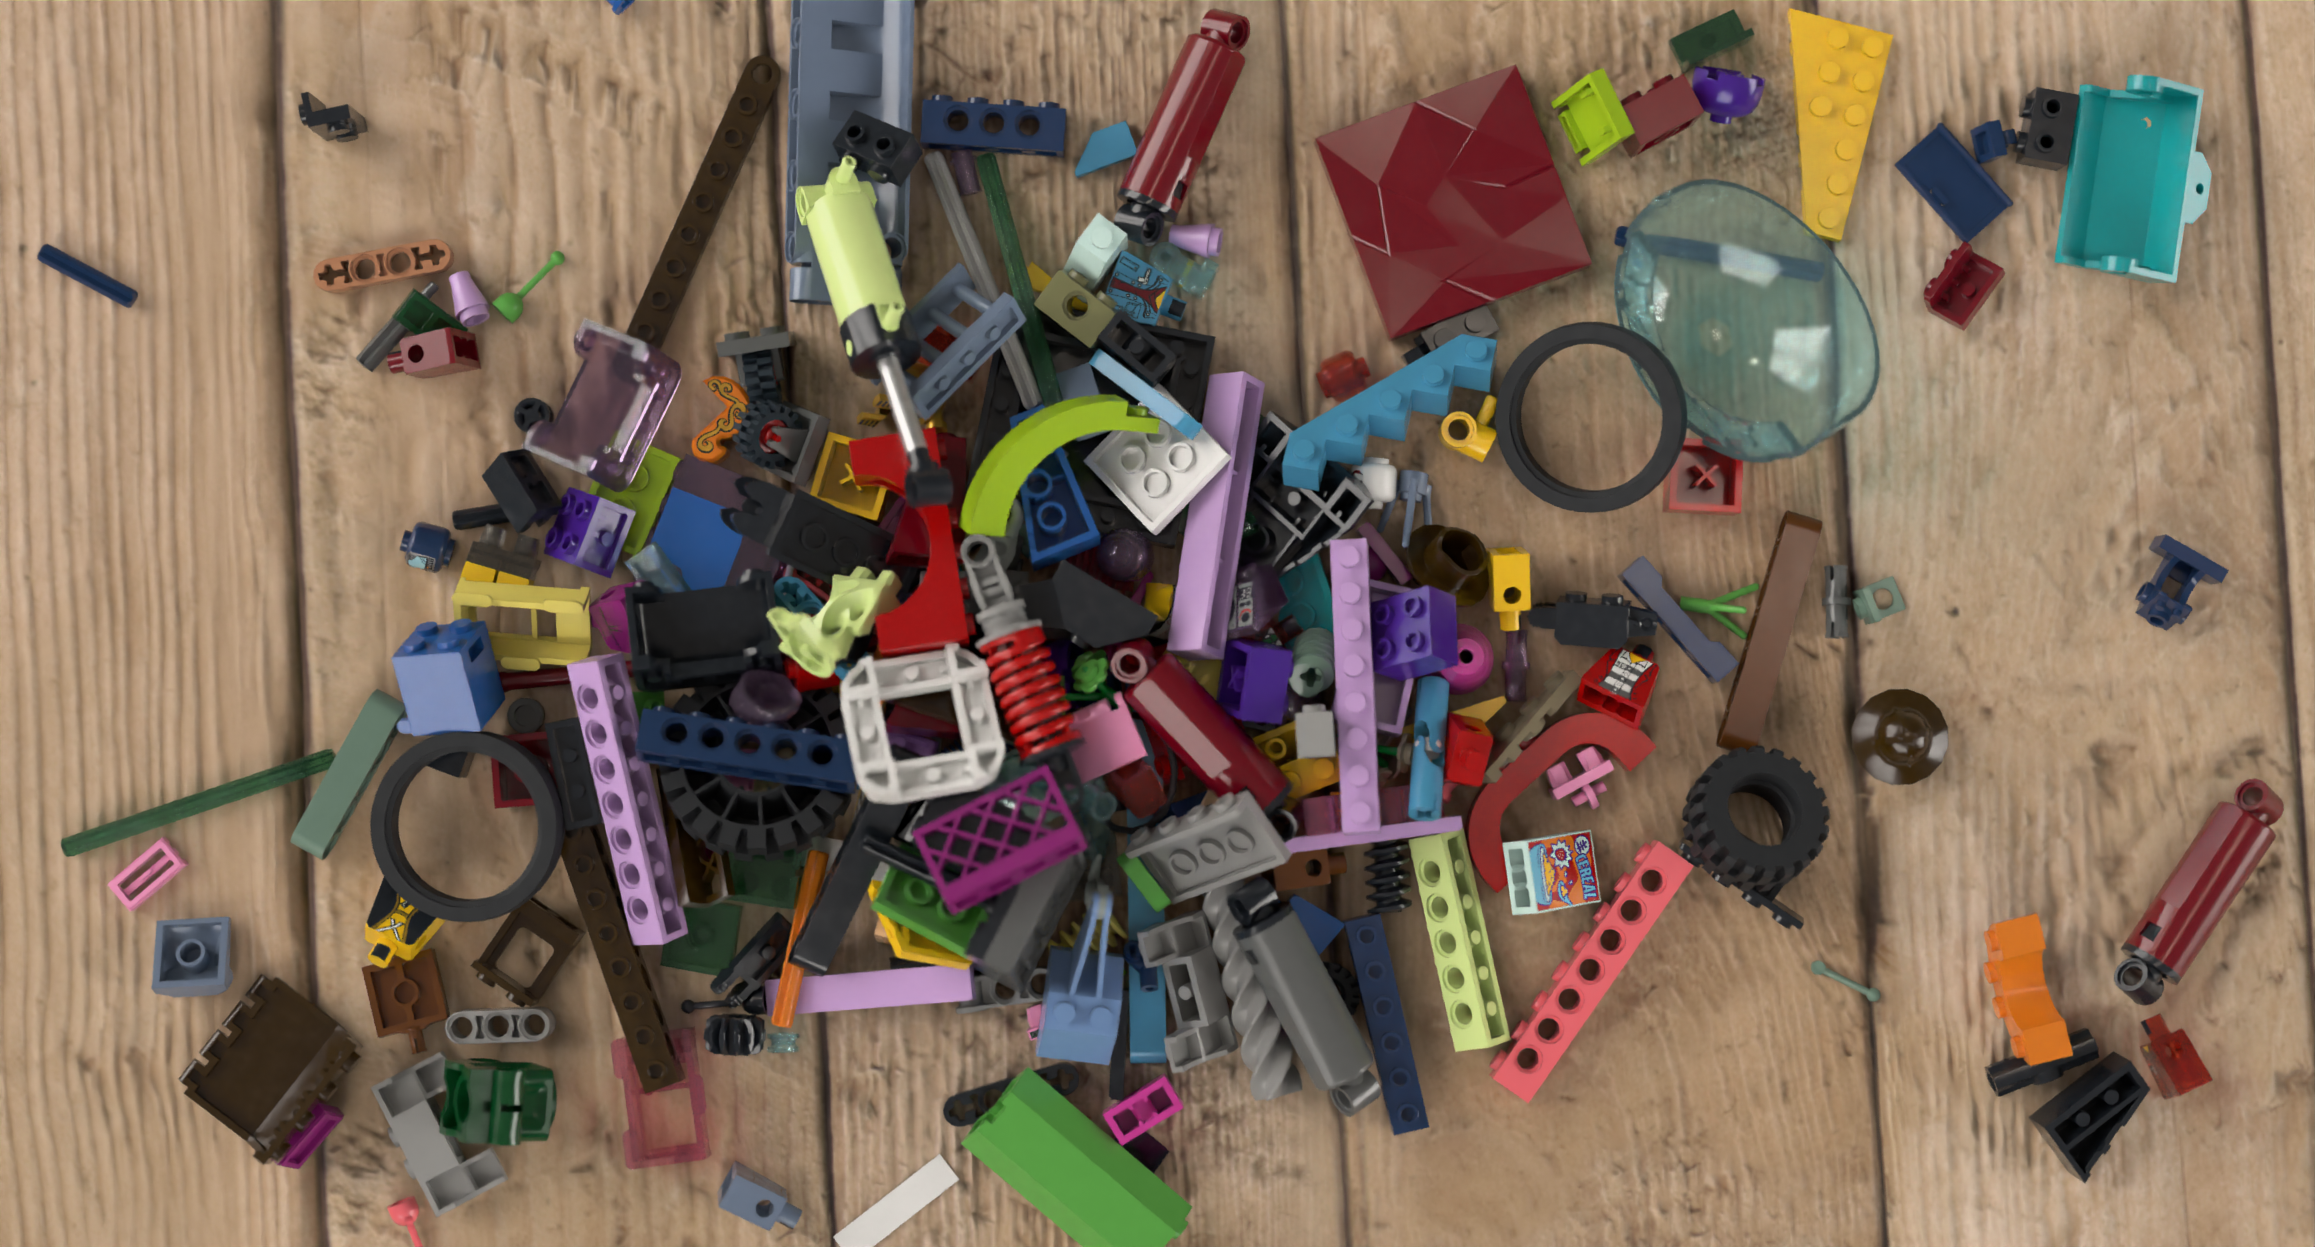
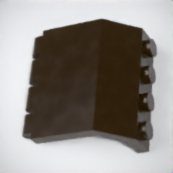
M261 974L245 994L255 1004L250 1007L240 1000L222 1023L232 1033L227 1036L217 1029L199 1052L209 1062L204 1065L194 1058L178 1080L188 1087L184 1092L186 1096L247 1141L256 1151L253 1157L263 1165H268L273 1161L279 1163L292 1147L289 1140L297 1131L303 1133L315 1118V1115L311 1112L320 1101L325 1104L334 1095L339 1087L335 1082L343 1072L349 1074L359 1063L362 1056L358 1053L363 1048V1045L341 1024L282 979L275 977L271 981Z

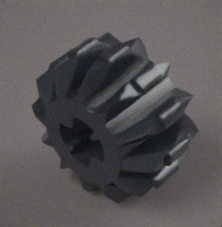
M736 1013L714 1014L706 1020V1028H704L705 1049L713 1054H722L724 1056L756 1055L764 1049V1041H766L765 1020L756 1015Z

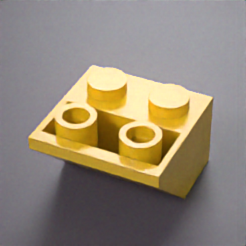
M1295 720L1253 737L1258 746L1294 783V787L1287 796L1296 799L1340 781L1339 746L1337 741V757L1299 759Z

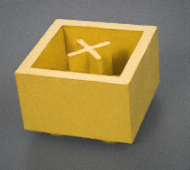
M828 432L810 495L858 518L880 524L891 491L877 486H856L848 441L856 439Z

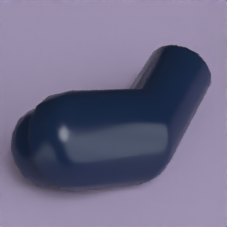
M1128 941L1123 947V957L1139 973L1140 990L1147 993L1157 991V967L1146 968L1143 956L1139 951V941Z

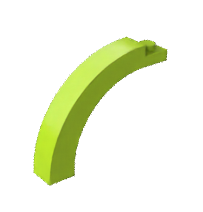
M1117 395L1081 396L1061 401L1038 411L1014 427L987 455L968 489L961 511L959 527L972 535L1004 537L1008 515L1019 488L1035 466L1048 454L1070 440L1099 431L1125 430L1158 433L1160 419L1148 413L1149 408L1128 405V401Z

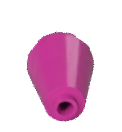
M1457 623L1458 666L1426 675L1446 679L1450 683L1449 694L1463 695L1476 691L1488 680L1494 666V653L1489 640L1480 630L1467 624ZM1462 650L1468 655V664L1462 663L1459 659V654Z

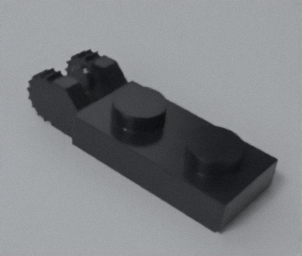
M776 911L728 964L729 967L721 970L717 977L714 978L710 987L715 994H722L740 977L743 981L731 989V992L726 995L724 1001L732 1009L739 1006L754 990L757 991L785 960L792 924Z

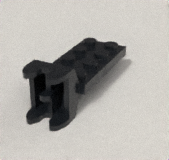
M739 477L733 481L738 493L748 499L743 500L741 504L743 511L734 507L720 509V518L734 532L768 547L765 552L766 555L832 585L835 574L850 576L857 566L866 567L872 571L876 579L883 570L893 571L903 584L897 595L900 596L901 593H907L918 567L886 565V556L894 534L797 488L792 494L772 483L753 477Z

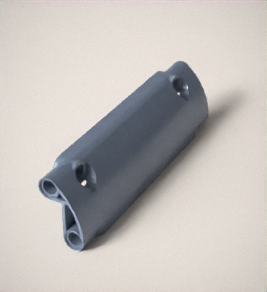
M791 0L785 258L790 264L801 267L790 269V302L832 305L808 226L801 225L797 212V188L799 186L824 185L830 171L835 167H840L839 156L832 143L854 110L911 133L915 0ZM857 170L854 173L858 182L869 181L873 187L877 199L874 210L884 240L891 248L890 258L902 291L901 267L903 266V260L907 256L909 244L910 174L902 186L899 187L889 182L886 184L879 183L868 173Z

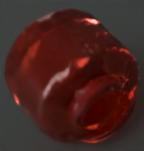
M1349 350L1342 351L1321 361L1320 372L1316 373L1326 399L1332 397L1333 400L1339 403L1366 390L1367 382L1365 378L1372 376L1364 357L1356 358L1354 353Z

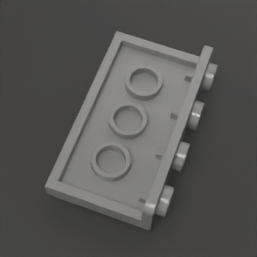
M1249 791L1235 796L1232 793L1221 797L1215 804L1207 807L1204 805L1196 806L1186 815L1179 818L1170 816L1151 829L1142 827L1131 835V842L1124 852L1129 859L1136 856L1142 858L1173 904L1284 864L1291 856V852Z

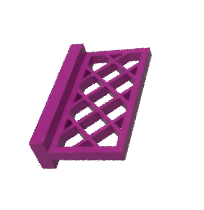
M1047 765L912 831L952 915L1088 848ZM1045 778L1049 786L1045 801L1026 797L1030 785ZM1053 796H1054V798H1055V800H1056L1058 806L1051 804V801H1052V799H1053ZM1003 798L1017 801L1011 818L993 814L997 801ZM1023 803L1042 808L1035 826L1017 821ZM1048 810L1063 814L1068 825L1056 831L1042 828ZM971 814L983 818L977 836L959 830L963 818ZM990 820L1008 825L1001 843L983 838ZM1014 827L1033 832L1028 845L1022 848L1008 845ZM937 831L949 834L943 852L929 849L924 838ZM1039 834L1044 836L1038 839ZM956 837L974 842L967 860L950 855ZM981 844L999 849L994 862L988 865L974 862ZM1005 851L1010 852V854L1004 856ZM933 857L940 859L938 866L936 865ZM947 861L965 866L960 879L948 885L945 884L942 873ZM972 868L976 869V871L970 873Z

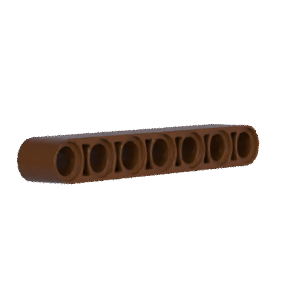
M1789 510L1785 512L1782 518L1718 732L1717 747L1730 751L1743 747L1748 751L1751 746L1758 745L1821 534V520Z

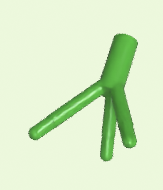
M1751 584L1712 600L1681 596L1680 608L1683 611L1710 614L1740 638L1746 639L1747 633L1720 612L1746 613V607L1723 603L1758 590L1759 584Z

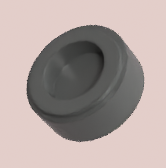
M517 699L508 709V723L519 733H534L542 727L545 721V710L541 703L535 699Z

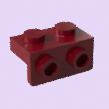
M1964 241L1958 250L1954 249L1950 252L1944 264L1945 268L1938 278L1934 277L1929 281L1924 290L1923 298L1928 312L1962 331H1965L2005 275L2004 268L1974 253L1971 244Z

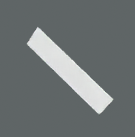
M939 1154L838 1232L833 1238L840 1247H873L956 1183L959 1178Z

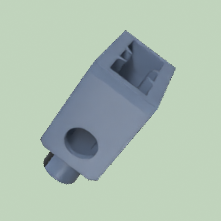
M734 1161L717 1192L718 1206L769 1231L772 1229L775 1221L792 1230L802 1214L801 1209L786 1202L788 1198L785 1188L737 1161ZM762 1200L770 1201L769 1204L764 1206L758 1204Z

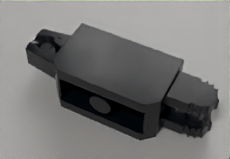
M1566 591V595H1560L1556 603L1537 602L1533 604V608L1530 609L1529 615H1527L1533 627L1555 629L1554 637L1561 645L1620 649L1627 643L1629 637L1655 635L1658 622L1657 611L1631 606L1632 601L1623 600L1624 596L1621 594L1605 593L1602 594V598H1589L1587 593L1583 591Z

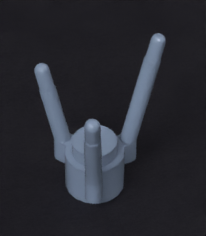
M1414 470L1400 471V477L1397 480L1396 497L1393 501L1386 503L1377 527L1378 533L1384 531L1398 495L1401 494L1400 500L1407 502L1402 540L1404 548H1407L1410 542L1415 503H1421L1422 498L1424 525H1432L1430 499L1432 486L1427 485L1429 477L1427 473Z

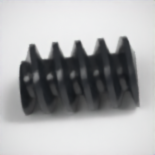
M1399 839L1369 842L1368 844L1373 845V849L1364 852V857L1374 859V863L1365 866L1364 871L1375 874V877L1365 881V885L1376 888V892L1367 895L1366 900L1376 902L1377 906L1368 909L1367 913L1402 912V909L1412 905V900L1401 897V895L1411 891L1410 885L1401 883V880L1411 876L1410 871L1400 868L1401 865L1408 863L1410 858L1399 854V851L1409 847V843Z

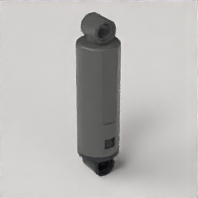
M1257 876L1227 897L1229 910L1240 923L1233 930V935L1315 1087L1322 1091L1329 1090L1336 1108L1345 1116L1352 1117L1381 1095L1378 1081L1368 1070L1373 1064V1055L1291 902L1284 901L1279 903L1278 896L1272 885L1263 877Z

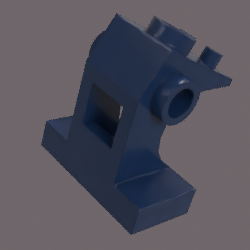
M2165 534L2156 536L2148 548L2163 557V560L2151 581H2146L2139 589L2136 600L2140 603L2135 613L2145 618L2151 625L2167 631L2176 623L2181 625L2189 616L2192 606L2187 604V600L2200 579L2210 585L2222 583L2229 570ZM2167 576L2181 584L2174 599H2171L2165 592L2161 591Z

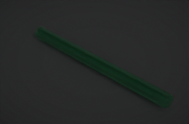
M986 153L977 157V166L1014 299L1027 319L1022 324L1043 404L1046 408L1064 400L1039 310L1034 305L1036 301L996 156L994 153Z
M325 749L63 838L60 842L62 851L66 857H72L326 771L330 768L336 755L332 749Z

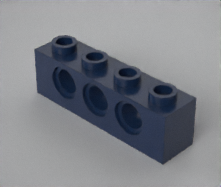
M933 95L932 100L923 99L920 143L923 149L1064 158L1067 111L1065 108H1060V104L1055 102H1039L1038 107L1024 106V101L1014 99L1003 100V104H989L988 99L981 97H969L967 102L953 101L951 96ZM957 115H963L969 120L966 128L960 131H955L949 127L950 120ZM997 117L1003 120L1004 126L1001 131L990 133L984 128L985 123L990 118ZM1026 120H1035L1039 123L1040 128L1034 135H1025L1020 131V126Z

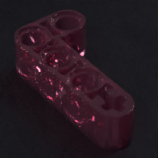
M1410 785L1379 789L1381 826L1418 821L1408 815ZM1341 794L1300 799L1305 836L1325 835L1342 831ZM1443 795L1440 818L1445 817Z

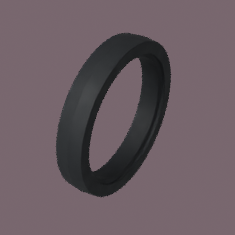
M1577 322L1553 329L1542 335L1515 359L1507 371L1499 390L1495 421L1502 454L1514 475L1530 492L1543 501L1565 510L1597 513L1629 506L1651 493L1665 479L1682 450L1687 430L1688 415L1681 381L1668 358L1652 342L1630 329L1615 324ZM1597 344L1625 353L1646 371L1660 398L1662 430L1653 456L1634 478L1614 488L1585 490L1558 481L1537 463L1523 435L1521 408L1526 388L1532 376L1548 358L1574 345Z
M450 732L434 735L421 741L402 754L389 768L375 794L370 818V833L374 855L384 877L405 901L418 910L436 918L454 922H478L498 918L514 911L529 901L544 886L553 873L561 855L565 836V822L558 788L551 774L543 763L527 748L512 739L492 732ZM473 752L500 761L514 771L523 781L535 804L538 819V836L531 861L522 875L511 886L491 897L463 899L436 890L414 871L401 845L398 828L399 812L407 788L425 766L450 753Z

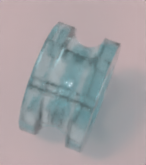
M767 1033V1038L771 1040V1045L767 1047V1052H799L800 1046L796 1045V1039L800 1037V1033Z

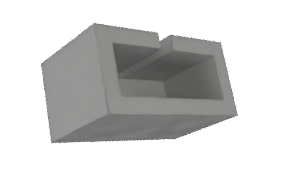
M1325 704L1303 706V713H1295L1298 758L1337 757L1333 711H1326Z

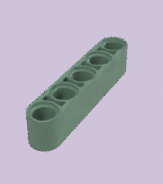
M376 689L371 694L295 828L290 840L292 844L321 860H324L330 854L399 732L397 729L398 722L402 718L407 717L403 702L379 689Z

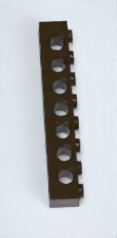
M597 825L568 831H566L565 827L561 856L644 1092L647 1094L686 1079L640 946H633L620 889Z

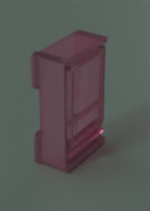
M695 1026L669 1030L680 1063L687 1064L689 1081L672 1084L653 1092L689 1088L697 1143L647 1149L640 1095L645 1094L644 1089L639 1087L638 1072L625 1036L611 1043L614 1075L618 1079H623L629 1130L623 1133L622 1139L626 1166L631 1170L705 1160L712 1155L708 1138L705 1114L707 1105L704 1082L700 1076ZM653 1092L647 1093L645 1095L650 1096L653 1094Z

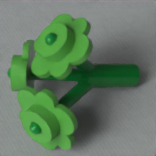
M1099 650L1094 654L1092 651H1087L1075 660L1074 666L1071 668V677L1076 681L1074 689L1076 691L1083 690L1085 693H1066L1064 697L1057 699L1058 702L1062 700L1096 701L1107 698L1110 705L1117 709L1119 708L1114 698V694L1118 692L1109 687L1104 681L1107 677L1105 671L1109 667V662L1104 658L1106 656L1104 650ZM1061 676V687L1065 688V676ZM1096 687L1101 691V693L1091 692L1094 691ZM1127 703L1130 713H1132L1134 709Z

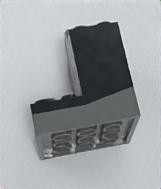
M972 790L911 801L896 829L893 841L897 845H902L923 856L912 831L984 796V794ZM997 801L993 814L1011 818L1014 809ZM1021 812L1017 821L1034 826L1037 820ZM971 814L963 818L959 830L977 836L983 818ZM990 820L983 838L1001 843L1008 825ZM1043 824L1042 826L1044 829L1056 831V829ZM1014 827L1008 845L1017 848L1028 845L1033 832ZM937 831L925 837L924 840L929 849L943 852L949 834ZM1039 834L1038 839L1044 836ZM956 837L950 855L967 860L974 842ZM981 844L974 862L983 865L994 862L999 849ZM1005 851L1004 856L1010 854V852ZM1082 851L992 896L985 910V914L989 917L986 922L980 921L965 952V956L973 961L972 965L976 970L1023 994L1088 866ZM933 857L935 863L938 864L940 859ZM949 861L945 865V868L959 875H962L965 867ZM972 868L970 873L976 871V869Z

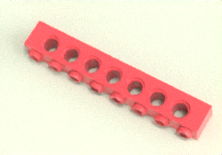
M1653 840L1650 845L1645 842L1633 858L1637 864L1630 874L1624 872L1619 877L1613 887L1616 894L1609 904L1604 901L1598 907L1592 917L1596 922L1589 933L1583 931L1572 945L1575 953L1568 963L1563 960L1554 970L1551 976L1555 980L1547 992L1541 990L1530 1006L1534 1011L1526 1022L1523 1019L1518 1022L1510 1034L1513 1041L1506 1051L1500 1049L1492 1059L1489 1067L1493 1070L1489 1075L1528 1104L1694 867V865L1661 842ZM1649 870L1655 871L1659 878L1658 885L1652 890H1646L1641 883L1643 874ZM1627 900H1634L1638 906V913L1633 919L1626 920L1621 915V906ZM1608 929H1613L1618 937L1617 943L1611 949H1604L1600 943L1601 934ZM1586 959H1593L1597 964V972L1593 977L1585 979L1580 975V965ZM1565 989H1573L1577 996L1575 1004L1569 1008H1562L1559 1004V995ZM1546 1018H1551L1556 1023L1554 1034L1546 1038L1541 1037L1538 1033L1539 1023ZM1524 1048L1533 1049L1536 1056L1534 1063L1528 1067H1521L1517 1062V1056Z

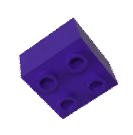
M1428 585L1371 602L1373 672L1398 681H1404L1458 666L1456 596Z
M1226 637L1216 701L1229 715L1240 720L1282 724L1283 715L1287 712L1289 704L1286 693L1288 679L1292 677L1294 671L1293 651L1266 641Z

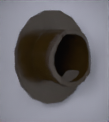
M1439 524L1423 525L1411 533L1409 546L1405 548L1406 562L1414 577L1413 581L1420 588L1429 585L1456 596V608L1471 607L1484 598L1489 588V576L1486 567L1488 553L1477 535L1464 529L1445 527Z
M1888 689L1871 697L1857 712L1851 729L1852 749L1860 766L1873 778L1891 785L1914 784L1929 777L1942 763L1948 747V726L1940 708L1926 695L1910 689Z

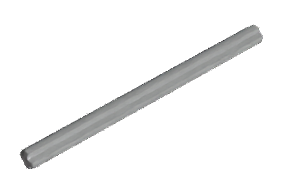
M934 151L924 157L925 164L977 292L994 303L1001 296L945 157L940 151ZM1015 331L1000 348L1022 403L1029 410L1044 404V400Z

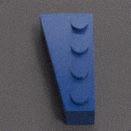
M1039 405L1010 417L1011 430L1029 416L1044 409V405ZM1060 446L1035 466L1020 487L1033 572L1101 545L1100 534L1062 446Z

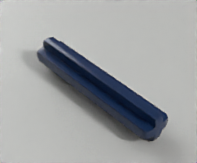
M44 244L37 255V259L40 262L124 307L131 308L137 300L138 292L49 244Z

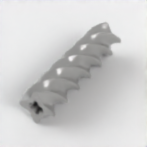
M1245 879L1203 893L1202 895L1205 897L1203 911L1205 912L1208 927L1214 931L1212 949L1215 952L1217 961L1224 967L1222 973L1223 990L1234 1002L1231 1010V1020L1236 1031L1243 1036L1241 1044L1242 1060L1253 1072L1250 1081L1252 1096L1255 1101L1263 1099L1268 1101L1301 1091L1302 1080L1297 1068L1291 1062L1293 1056L1292 1043L1286 1031L1282 1028L1279 1018L1233 935V930L1240 923L1230 912L1227 897L1244 885Z

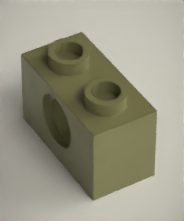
M1072 268L1070 272L1059 269L1034 302V305L1086 346L1096 348L1098 346V335L1119 312L1115 309L1118 303L1101 290L1098 294L1094 293L1086 286L1089 280ZM1081 295L1087 300L1088 309L1084 315L1079 317L1074 314L1071 305L1074 298Z

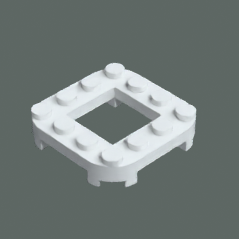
M948 643L945 644L944 650L886 660L873 661L872 656H868L858 660V665L849 671L841 686V708L856 780L869 800L889 804L977 790L997 779L1003 762L1005 742L1001 738L988 680L989 670L984 659L980 660L973 653L959 648V644ZM951 689L964 751L894 763L893 757L891 758L880 701Z

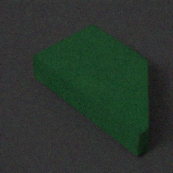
M414 288L392 315L393 319L415 335L448 327L468 331V328L463 326L462 323Z

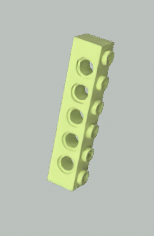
M1461 828L1459 831L1429 834L1408 839L1455 1052L1489 1048L1510 1041L1511 1038L1464 828Z

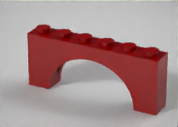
M935 427L921 429L931 460L937 461L939 467H941V461L948 460L944 438L937 439ZM899 433L848 441L856 486L882 487L900 495L906 500L904 479L906 470L910 466ZM945 504L915 508L923 519L930 536L929 564L920 586L905 603L892 611L875 616L882 660L944 650L945 644L948 643L959 644V648L969 647L968 635L976 634L972 612L965 613L963 600L970 599L967 577L959 578L957 565L964 564L961 555V542L953 543L952 530L959 529L955 507L948 508V505Z

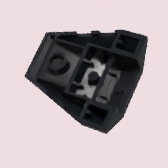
M1269 411L1258 426L1237 570L1250 582L1253 581V585L1262 591L1330 545V540H1337L1352 530L1374 502L1365 484L1343 463L1326 461L1319 491L1284 485L1282 463L1289 435L1298 427L1273 411Z

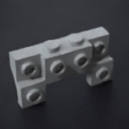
M1203 909L1185 912L1167 922L1155 923L1138 932V947L1143 956L1145 967H1157L1162 964L1178 1026L1177 1031L1164 1038L1165 1053L1170 1062L1172 1073L1185 1072L1198 1064L1228 1055L1238 1049L1239 1046Z
M444 1051L371 1087L390 1125L388 1128L390 1139L396 1147L401 1146L407 1158L404 1160L405 1168L412 1179L417 1178L436 1217L508 1180L493 1147L466 1160L456 1138L439 1133L442 1111L434 1096L446 1090L444 1067L445 1060L448 1059Z

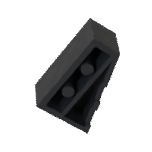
M2113 1051L2030 1115L2029 1119L2066 1170L2083 1183H2086L2091 1176L2089 1172L2100 1156L2107 1153L2111 1147L2109 1143L2120 1127H2125L2150 1091V1087L2130 1060Z

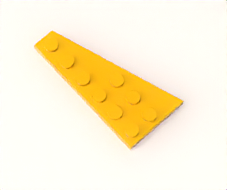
M1790 8L1787 13L1791 34L1790 54L1793 61L1794 79L1792 81L1796 134L1798 135L1799 142L1798 161L1801 169V202L1804 234L1840 242L1893 35Z

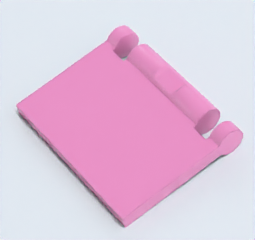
M1121 691L1114 694L1115 701L1119 706L1114 711H1112L1108 699L1104 698L1072 713L1075 715L1076 720L1073 724L1069 725L1070 729H1079L1082 737H1085L1087 742L1071 753L1082 784L1148 755ZM1065 785L1067 790L1076 788L1073 785Z

